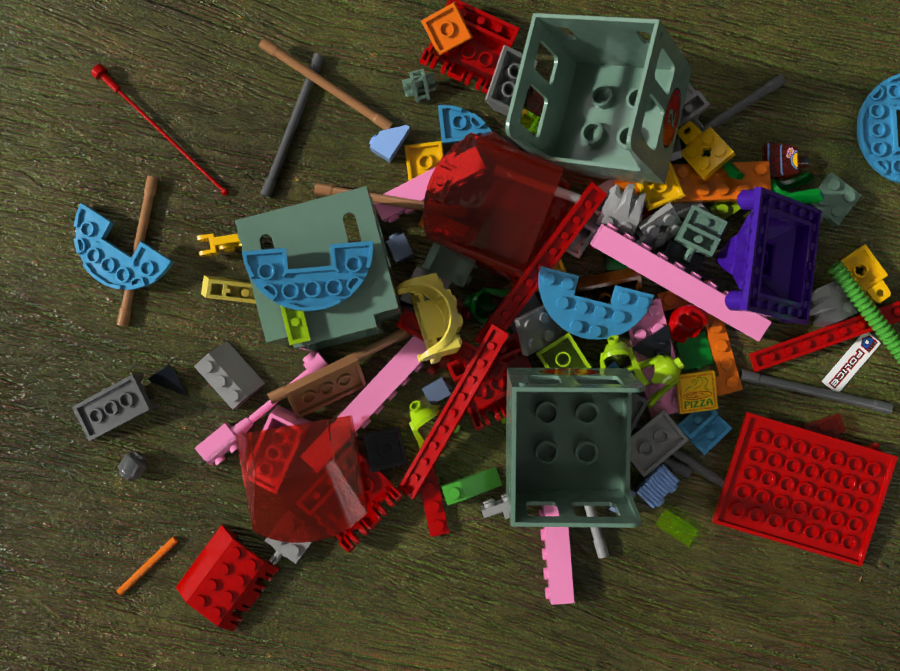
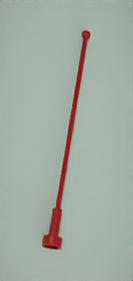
M101 63L91 70L90 74L96 80L102 79L115 93H119L218 187L222 195L227 196L229 194L228 189L223 188L121 91V87L107 75L108 70Z

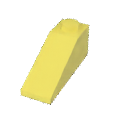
M204 275L201 294L205 298L256 304L250 282Z

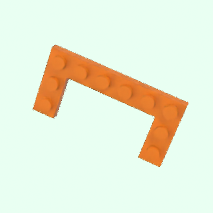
M712 279L703 281L705 283H707L708 281L713 282ZM671 291L656 294V298L661 300L664 312L683 305L692 304ZM707 312L709 321L704 326V330L706 331L717 373L715 377L717 396L743 390L725 323Z

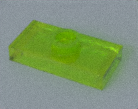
M667 509L663 511L655 524L688 547L699 532V530Z

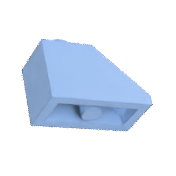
M404 125L382 130L378 135L375 134L369 143L371 151L391 163L409 135L410 127Z

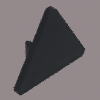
M663 326L633 346V350L648 358L657 355L671 356L670 326Z
M166 365L148 378L150 382L184 396L188 394L177 376V371L171 365Z

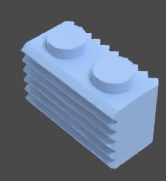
M661 463L634 491L650 507L655 508V506L659 507L664 503V497L668 493H673L679 485L677 483L680 480Z

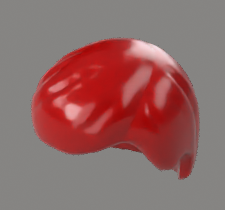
M691 304L675 309L668 322L670 337L679 343H686V340L691 337L696 338L701 329L708 324L709 317L707 312Z

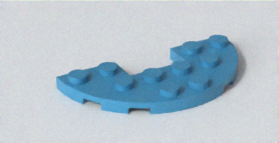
M897 74L881 82L865 98L857 118V139L861 152L869 165L881 176L900 184V147L898 145L896 114L897 111H900V74Z
M438 105L442 144L461 142L462 153L476 147L487 168L482 177L478 179L471 178L467 180L466 185L460 188L455 186L449 189V205L467 207L466 215L481 207L489 199L497 186L499 177L493 176V171L496 164L501 165L502 163L500 147L495 134L479 116L461 107Z
M80 203L74 221V227H76L74 244L77 254L80 255L84 263L82 264L83 267L98 282L115 289L136 290L155 283L171 268L174 261L145 242L140 241L133 256H130L107 241L106 238L114 222L88 205Z
M373 241L330 244L331 266L288 269L286 248L242 251L249 277L259 291L267 298L288 309L312 312L325 310L342 303L360 287L371 265Z
M542 266L539 269L538 287L545 310L561 328L581 338L607 339L612 335H620L628 331L643 318L654 295L615 285L611 302L608 304L574 295L579 279L578 275Z

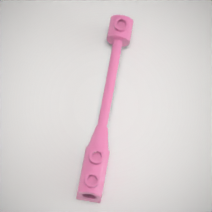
M312 351L303 358L305 362L303 365L306 370L292 382L329 365V363L319 352ZM270 400L267 401L251 416L246 417L234 426H231L229 422L224 423L196 446V451L209 465L214 463L219 465L226 459L224 455L228 451L233 453L241 447L239 442L252 427L253 423L278 402L272 404Z

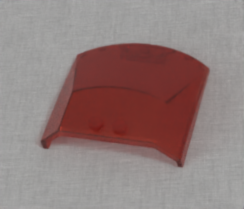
M471 132L459 143H455L451 147V150L441 158L430 177L423 207V223L426 238L453 251L521 278L564 168Z
M352 415L236 435L252 528L257 534L281 542H314L344 532L368 513Z

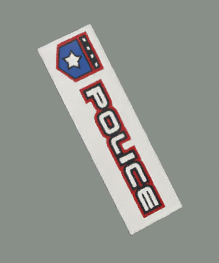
M869 332L860 335L822 382L832 391L840 392L881 343Z

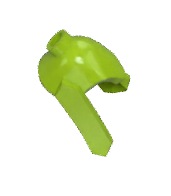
M618 335L608 337V344L600 355V368H608L606 361L610 359L615 360L619 365H623L625 358L629 356L636 378L645 387L649 385L650 382L641 370L632 347H627L626 343L621 341Z
M657 355L639 362L641 369L651 367L654 364V375L650 379L653 384H666V386L651 395L647 404L650 409L679 382L678 378L680 377L681 369L685 367L679 357L674 359L667 355ZM632 364L623 367L627 368L630 372H634Z
M416 400L410 404L411 422L409 425L420 449L424 439L418 429L432 418L439 417L441 411L435 405L431 407L427 403ZM461 425L457 426L456 430L454 431L455 433L459 431Z

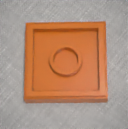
M456 2L421 20L439 56L473 38Z

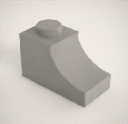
M591 216L566 252L578 259L580 258L598 230L599 226L596 225L597 217Z

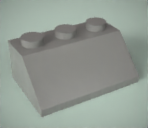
M506 45L502 48L485 101L494 111L505 116L508 115L523 56L522 53ZM535 60L534 68H536L537 60Z
M228 341L209 352L194 366L232 410L238 409L266 384Z

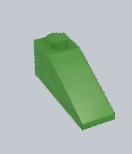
M493 467L442 484V490L447 505H451L499 487L502 483L497 468Z

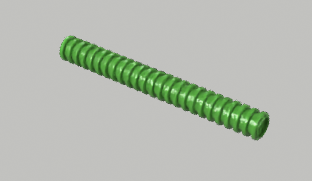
M842 261L835 263L827 272L832 274L831 277L833 279H836L835 282L839 283L838 286L840 288H843V293H847V298L850 297V302H854V307H858L857 311L861 312L862 317L865 316L864 320L868 321V325L872 326L871 329L876 331L875 334L879 336L880 340H883L882 343L887 345L886 348L890 350L891 354H894L893 357L898 359L897 362L900 364L899 334L895 333L896 330L891 328L892 325L888 323L886 318L884 319L883 314H880V309H876L877 306L873 304V300H869V295H865L866 291L861 290L862 286L858 285L859 282L857 280L854 281L855 277L851 276V272L847 271L848 268L846 266H843L844 263Z

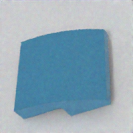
M715 409L692 412L677 425L704 456L733 429L719 416Z

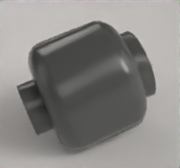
M138 451L126 453L118 465L119 474L129 481L140 479L148 467V463L145 460L146 456Z

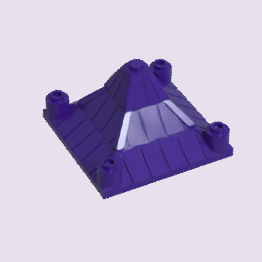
M763 187L742 190L737 197V203L742 210H751V213L747 216L738 234L728 240L717 254L718 264L733 275L738 288L741 289V291H730L725 297V304L730 311H747L777 318L781 322L808 325L822 210Z

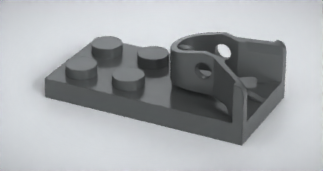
M143 372L132 374L72 407L88 441L100 437L149 410L160 407L159 404L150 402L141 384L144 377Z

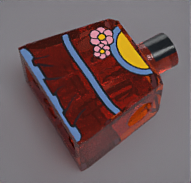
M767 142L762 146V161H769L770 180L793 177L799 173V168L808 167V156H798L797 146Z

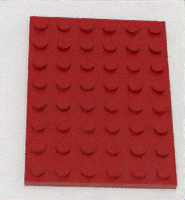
M746 412L712 522L862 567L898 457Z

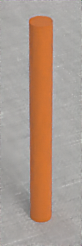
M173 536L116 590L117 593L122 596L178 543L177 538Z

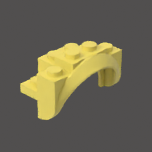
M437 273L412 278L399 284L396 287L397 294L409 293L427 349L423 354L417 355L418 361L430 360L431 364L438 363L442 356L457 353L461 347L460 345H462L460 335L456 333L460 331L463 325V318L457 311L455 295H452L450 289H444L441 278L438 279Z

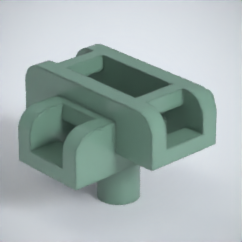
M424 69L409 72L410 78L402 80L405 96H414L416 103L423 99L430 100L429 92L436 90L433 72L425 74ZM425 92V94H423V95H419V96H418V94H417V93Z

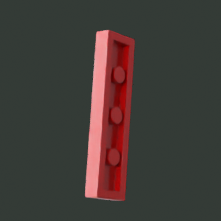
M434 466L420 490L431 537L449 533Z

